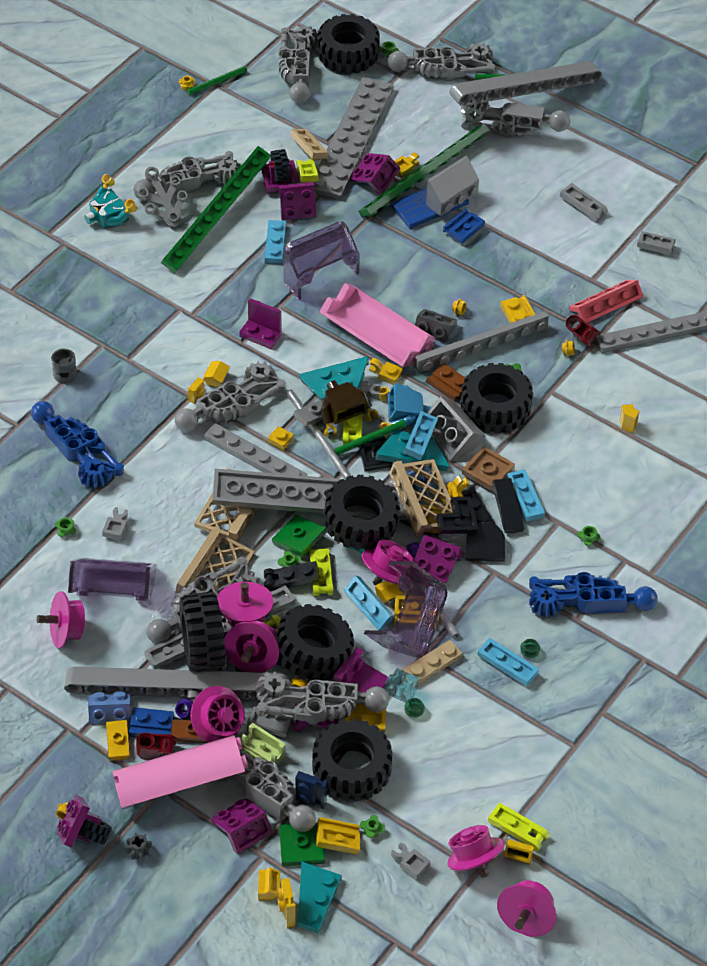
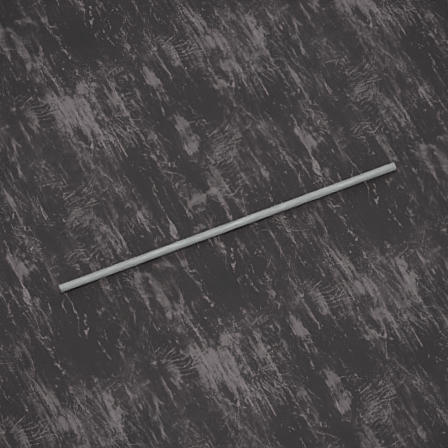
M292 389L286 392L296 409L304 407ZM315 423L309 425L308 427L343 478L346 479V477L351 476ZM391 536L390 541L397 543L394 537ZM410 565L408 570L411 573V578L425 597H434L420 575L411 572ZM435 599V613L452 638H457L460 635Z

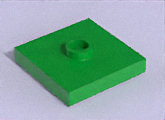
M295 515L272 538V542L274 545L304 557L327 531L325 527Z
M317 822L312 829L306 832L296 831L291 824L279 825L282 866L301 865V861L308 864H325L324 848L316 847Z

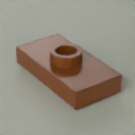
M172 720L171 735L175 736L177 741L205 742L194 731L191 720Z

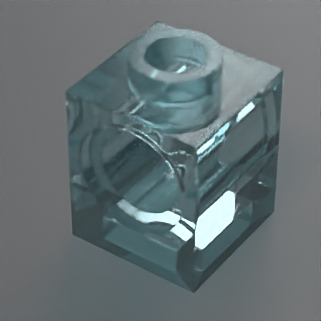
M397 668L393 674H389L385 684L387 685L388 695L409 704L418 690L419 678Z

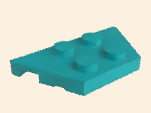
M366 356L301 373L299 377L308 386L309 390L317 395L319 400H323L325 398V391L328 390L327 384L333 380L338 385L349 382L354 387L360 389V383L364 379V371L366 365H369V360Z
M399 430L392 433L378 450L375 458L376 460L388 462L402 461V464L434 459L438 470L447 471L449 467L433 436L430 437L421 460L403 453L411 432Z

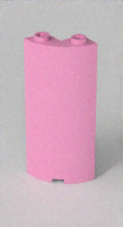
M344 283L337 298L327 297L319 312L402 367L413 366L415 364V356L426 353V351L429 352L434 345L435 338L352 284Z
M230 736L114 770L113 777L122 810L131 808V805L229 776L240 773L241 775L245 774L244 768H247L248 764L245 755L241 756L239 750L243 749L240 737Z

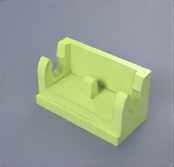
M252 723L249 726L248 735H242L241 744L243 750L253 758L260 757L265 761H272L278 766L286 757V744Z

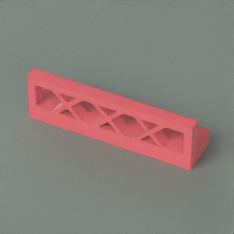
M625 280L570 305L569 309L572 312H578L579 317L588 323L642 298L643 294L638 280Z

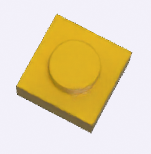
M198 377L188 388L189 402L195 404L197 399L204 396L206 389L203 379Z
M277 426L268 437V443L284 451L294 439V434Z

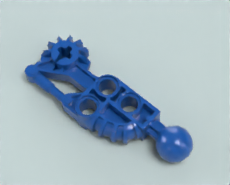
M39 401L32 406V419L38 424H45L46 435L61 453L70 461L81 462L78 477L82 485L86 484L87 488L92 486L96 490L97 486L103 488L105 483H109L111 477L124 474V465L118 463L106 451L105 443L98 436L95 429L89 428L85 423H81L79 419L74 420L73 417H69V419L62 418L60 415L54 417V408L46 401ZM93 454L103 455L107 462L96 459Z
M588 572L567 575L564 579L558 580L539 579L536 576H532L529 579V588L532 589L529 605L532 613H537L538 617L545 615L546 618L549 615L555 617L557 612L563 609V606L569 605L575 606L579 612L585 614L626 612V605H635L639 610L648 611L652 610L658 602L657 593L651 587H639L634 593L626 594L625 586L618 585L617 580H611V577L602 578V575L595 577V575H591ZM563 585L567 590H556L551 587Z

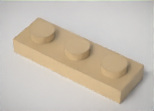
M307 129L291 130V137L311 159H327L329 152Z
M449 640L403 668L402 674L413 687H416L461 659L463 653Z

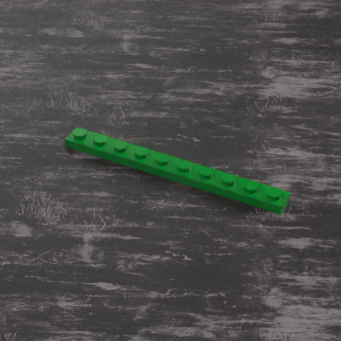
M487 125L475 127L358 211L361 217L367 215L371 217L377 214V210L380 207L388 206L390 200H395L402 196L401 192L412 189L415 182L423 181L426 179L425 175L437 171V167L448 163L450 157L458 156L462 153L460 150L469 148L473 145L472 142L474 140L478 141L483 138L484 133L489 130Z
M260 146L256 147L163 258L161 264L173 273L178 271L270 160L271 157L268 152Z

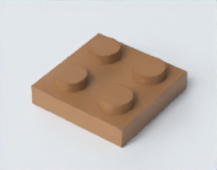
M483 446L462 469V475L494 492L492 481L495 479H505L507 473H511L515 469V463Z

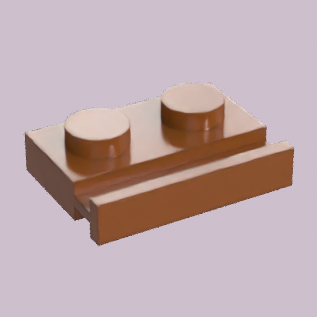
M444 363L430 377H427L426 383L455 402L457 397H461L462 384L465 377Z

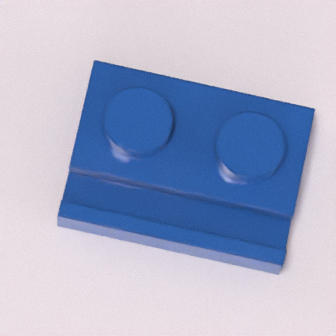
M465 208L443 226V232L449 233L450 237L463 244L485 226V220L472 212L469 213L468 209Z
M133 707L128 736L137 738L139 734L145 732L171 734L174 711Z

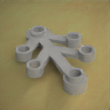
M153 166L148 167L145 170V178L153 183L158 196L149 193L146 188H140L138 190V197L142 200L146 199L164 206L166 211L157 209L153 203H147L145 205V212L149 215L153 214L164 218L167 225L176 227L182 221L180 210L183 203L187 200L188 194L184 190L177 193V202L174 208H172L170 202L176 188L180 185V178L176 175L172 176L168 191L165 193L158 178V169ZM154 171L155 174L151 175L149 172ZM145 192L146 195L142 196L140 193ZM183 194L185 198H180L179 195ZM152 207L153 210L149 211L147 208Z

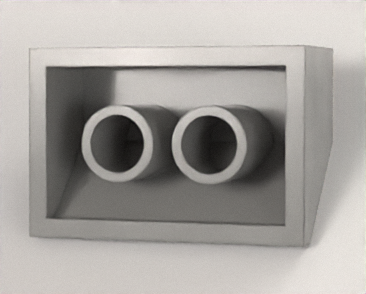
M467 156L427 181L426 205L439 216L451 211L452 208L462 204L466 199L478 192L479 178Z
M440 396L427 412V414L438 418L431 436H433L440 450L450 461H454L475 450L485 438L482 431L452 399Z

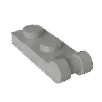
M573 183L560 191L561 198L588 215L593 222L597 221L600 215L603 216L608 212L604 204Z

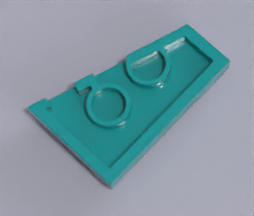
M301 861L298 927L319 934L342 880V875Z

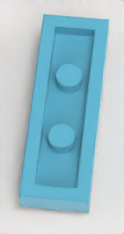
M268 220L265 263L282 264L286 221Z
M421 411L403 453L421 460L438 418Z
M526 470L507 473V479L512 478L517 502L526 522L544 518L545 512Z
M354 576L344 589L345 593L379 631H383L395 617L360 576Z
M491 638L478 650L477 655L526 687L539 673L537 667Z

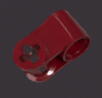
M571 315L566 319V327L589 347H591L595 337L601 334L594 326L585 322L577 315ZM576 322H579V325L576 328H573V325Z
M141 733L136 738V754L141 759L151 760L165 756V753L167 755L174 753L173 749L177 739L170 734Z

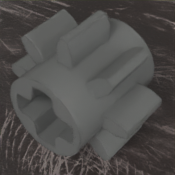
M135 833L131 839L127 838L128 846L125 847L126 853H131V860L135 858L143 861L146 855H151L150 848L152 847V842L146 841V834L142 836Z

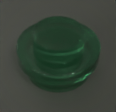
M526 639L520 646V652L524 657L535 658L540 653V645L534 639Z
M411 698L405 703L404 711L409 717L418 718L423 715L425 706L420 699Z

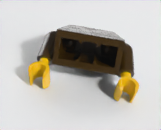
M333 380L327 384L328 390L325 391V398L322 400L321 407L323 422L327 426L324 430V435L327 438L329 437L328 429L333 431L334 436L337 432L336 428L332 426V422L336 425L364 413L365 420L368 422L372 421L370 413L374 419L378 417V412L371 408L372 404L364 390L354 387L349 382L338 385Z

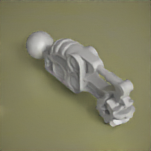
M305 25L304 27L298 26L297 30L286 27L281 29L282 47L279 48L278 66L281 78L286 83L293 85L289 94L291 99L299 104L308 101L311 95L309 89L311 67L309 51H311V48H316L317 45L316 29H312L311 26L306 27ZM288 39L294 45L295 49L287 48Z
M478 42L476 45L471 43L470 47H467L465 53H457L450 47L414 49L413 56H406L401 51H395L388 57V66L393 71L400 72L406 69L407 65H413L414 70L421 72L423 76L441 77L447 81H452L457 77H464L466 73L494 74L495 65L492 64L493 50L490 49L489 45L485 46L484 43L479 44ZM471 65L476 68H466V66Z
M489 102L461 106L463 115L461 127L463 129L475 128L486 124L492 133L500 134L505 138L516 136V134H519V136L535 134L537 130H541L542 123L550 124V127L557 132L566 130L570 125L569 115L562 110L547 115L544 114V107L517 103H505L501 108L490 107ZM489 120V121H493V122H492V124H487V123H482V122H479V121Z
M227 151L225 155L215 156L210 159L188 156L184 157L178 164L173 163L172 166H166L159 174V181L165 193H167L170 186V178L174 175L180 178V185L176 188L174 195H177L181 190L186 192L199 190L205 181L215 179L218 184L223 183L225 186L240 168V163H237V160H233L232 151ZM212 163H215V164H216V165H213V166L205 167V165H207V164H212ZM146 179L137 181L133 188L134 195L141 201L147 200H142L138 197V190L140 188H146L151 194L157 192L153 183ZM145 192L140 193L142 196L146 195Z
M259 361L256 364L251 363L249 367H246L243 378L244 382L240 384L232 381L226 382L197 399L194 410L185 408L176 414L175 424L179 430L189 432L197 427L198 419L203 418L206 422L214 420L216 423H219V421L226 423L227 420L233 421L239 417L245 418L250 415L251 411L260 406L262 400L271 397L277 392H284L286 390V382L277 378L272 365H267L266 361L263 364L259 363ZM257 390H266V392L261 394L260 396L252 394Z
M239 557L236 562L216 573L210 572L204 576L197 577L194 582L187 585V588H182L181 593L175 595V600L171 602L173 609L170 620L156 619L149 623L146 630L148 639L152 643L160 644L170 639L172 631L178 629L179 633L182 632L179 601L183 595L213 592L218 597L225 587L233 583H259L260 577L254 578L255 572L248 570L245 557ZM238 569L230 583L215 590V584L219 577ZM202 585L206 590L200 591L196 586Z
M266 672L264 677L260 676L256 685L257 698L261 701L256 710L258 716L263 717L266 714L293 715L295 720L306 721L309 724H318L320 721L325 722V720L332 722L333 719L339 721L343 717L347 718L350 716L351 711L355 710L356 704H365V707L372 712H382L387 708L390 700L388 692L378 686L371 687L366 692H357L358 684L312 680L305 687H292L289 679H284V674L278 676L276 672L273 675ZM284 702L299 703L294 709L275 707Z
M243 749L239 750L240 755H245L246 760L253 765V770L244 768L245 774L241 775L240 773L217 780L218 783L223 780L228 783L229 780L235 779L243 785L244 795L248 800L278 820L287 815L291 826L296 831L306 832L312 829L316 823L314 810L306 805L296 807L292 804L296 795L293 783L288 780V777L277 769V765L260 757L253 758Z

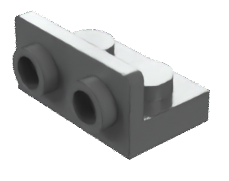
M423 309L417 315L415 325L435 339L447 342L450 332L456 327L457 319Z

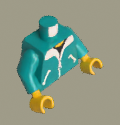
M104 174L102 176L104 185L100 186L96 195L90 201V213L84 215L88 224L97 221L102 228L120 226L123 222L129 220L130 212L137 211V206L132 199H128L124 203L111 188L107 189L113 186L115 181L108 174Z

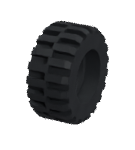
M355 14L336 15L332 19H327L318 30V58L324 66H328L332 71L336 70L337 73L341 74L342 72L346 74L360 73L361 70L365 71L373 66L379 57V30L371 20L364 19L363 16H355Z
M488 363L487 366L481 365L477 367V370H472L464 379L461 393V409L479 429H484V432L490 433L491 431L495 432V434H500L503 431L505 433L511 432V429L515 430L520 425H523L530 416L533 387L528 377L523 375V372L519 369H514V366H505L504 363ZM495 393L505 395L511 400L495 403L486 400L483 396Z
M358 474L357 477H353V475L348 476L346 480L341 479L337 481V484L330 488L325 502L323 518L328 534L331 537L334 536V540L337 543H343L344 547H353L354 550L358 551L360 549L372 550V547L376 549L380 540H390L397 527L400 503L396 493L393 492L389 485L386 486L385 482L381 479H374V476L364 477L363 474ZM354 505H363L371 508L378 516L370 520H360L349 515L345 509Z
M213 592L183 595L179 601L184 652L189 670L201 672L221 669L225 665L226 653L222 617L216 594Z
M305 604L304 607L301 605L296 606L294 609L288 610L281 618L275 634L279 644L278 662L281 661V666L284 669H288L290 674L293 676L297 675L302 680L327 681L329 678L333 679L334 674L350 656L354 646L353 632L349 628L347 621L342 620L340 614L333 613V610L330 608L325 609L321 605L312 606L311 604ZM301 638L315 639L326 648L313 647Z
M350 719L348 722H345V720L338 721L336 725L332 723L327 726V731L324 729L319 733V738L314 742L312 750L313 775L318 777L319 781L327 780V793L330 792V796L335 799L340 797L342 801L348 802V799H354V802L361 801V798H365V800L372 798L373 793L376 795L382 791V787L387 785L391 776V743L383 731L379 732L377 726L374 724L370 726L367 721L357 722L356 719ZM346 751H358L365 754L371 762L361 769L349 770L337 765L333 759Z

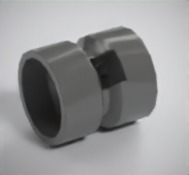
M65 348L56 350L51 356L54 379L60 383H70L77 377L75 354L72 350Z

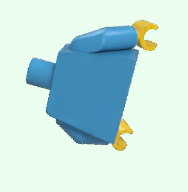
M395 383L390 390L387 387L380 389L379 399L383 402L388 401V421L392 424L404 419L407 426L415 425L420 412L427 413L431 409L430 406L423 405V395L407 385ZM383 422L380 424V429L391 424Z

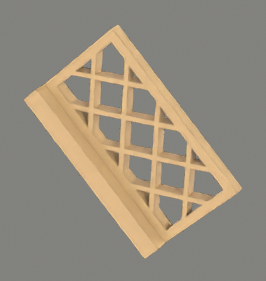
M434 459L402 464V461L393 463L389 474L415 536H421L425 531L438 529L437 522L428 524L426 520L427 515L436 520L437 514L430 511L431 507L438 508L442 513L453 512L450 495ZM430 466L433 472L432 475L423 471L422 468ZM410 469L417 474L415 477H412L406 473V470ZM419 474L429 479L427 484L416 479ZM430 481L438 484L440 489L436 490L430 487ZM416 484L423 488L422 493L415 491L412 485ZM425 490L436 495L433 500L423 495ZM440 497L445 500L446 506L435 501L436 498ZM420 499L430 504L428 509L420 506Z
M212 493L194 522V527L211 532L214 526L219 528L221 525L229 524L228 532L221 530V534L239 543L259 508L224 507V505H220L221 509L212 511L210 508L213 500ZM237 509L238 515L229 518L227 512ZM224 513L226 519L216 522L214 516ZM211 517L213 523L210 524L201 523L203 519Z
M214 526L177 582L175 594L181 593L182 588H187L188 584L201 576V572L208 570L214 572L213 569H224V567L238 560L237 552H243L248 555L246 557L248 565L255 551L221 534V529ZM220 542L228 544L230 549L221 551L219 547ZM232 554L234 561L224 562L222 555ZM219 556L221 563L211 565L210 558ZM236 573L225 574L219 577L217 581L227 579V582L230 583L231 578ZM216 581L215 588L219 589L218 583ZM200 585L202 591H205V587Z

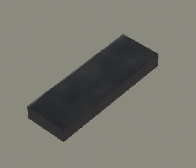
M512 478L493 480L492 486L504 533L523 532L524 525Z

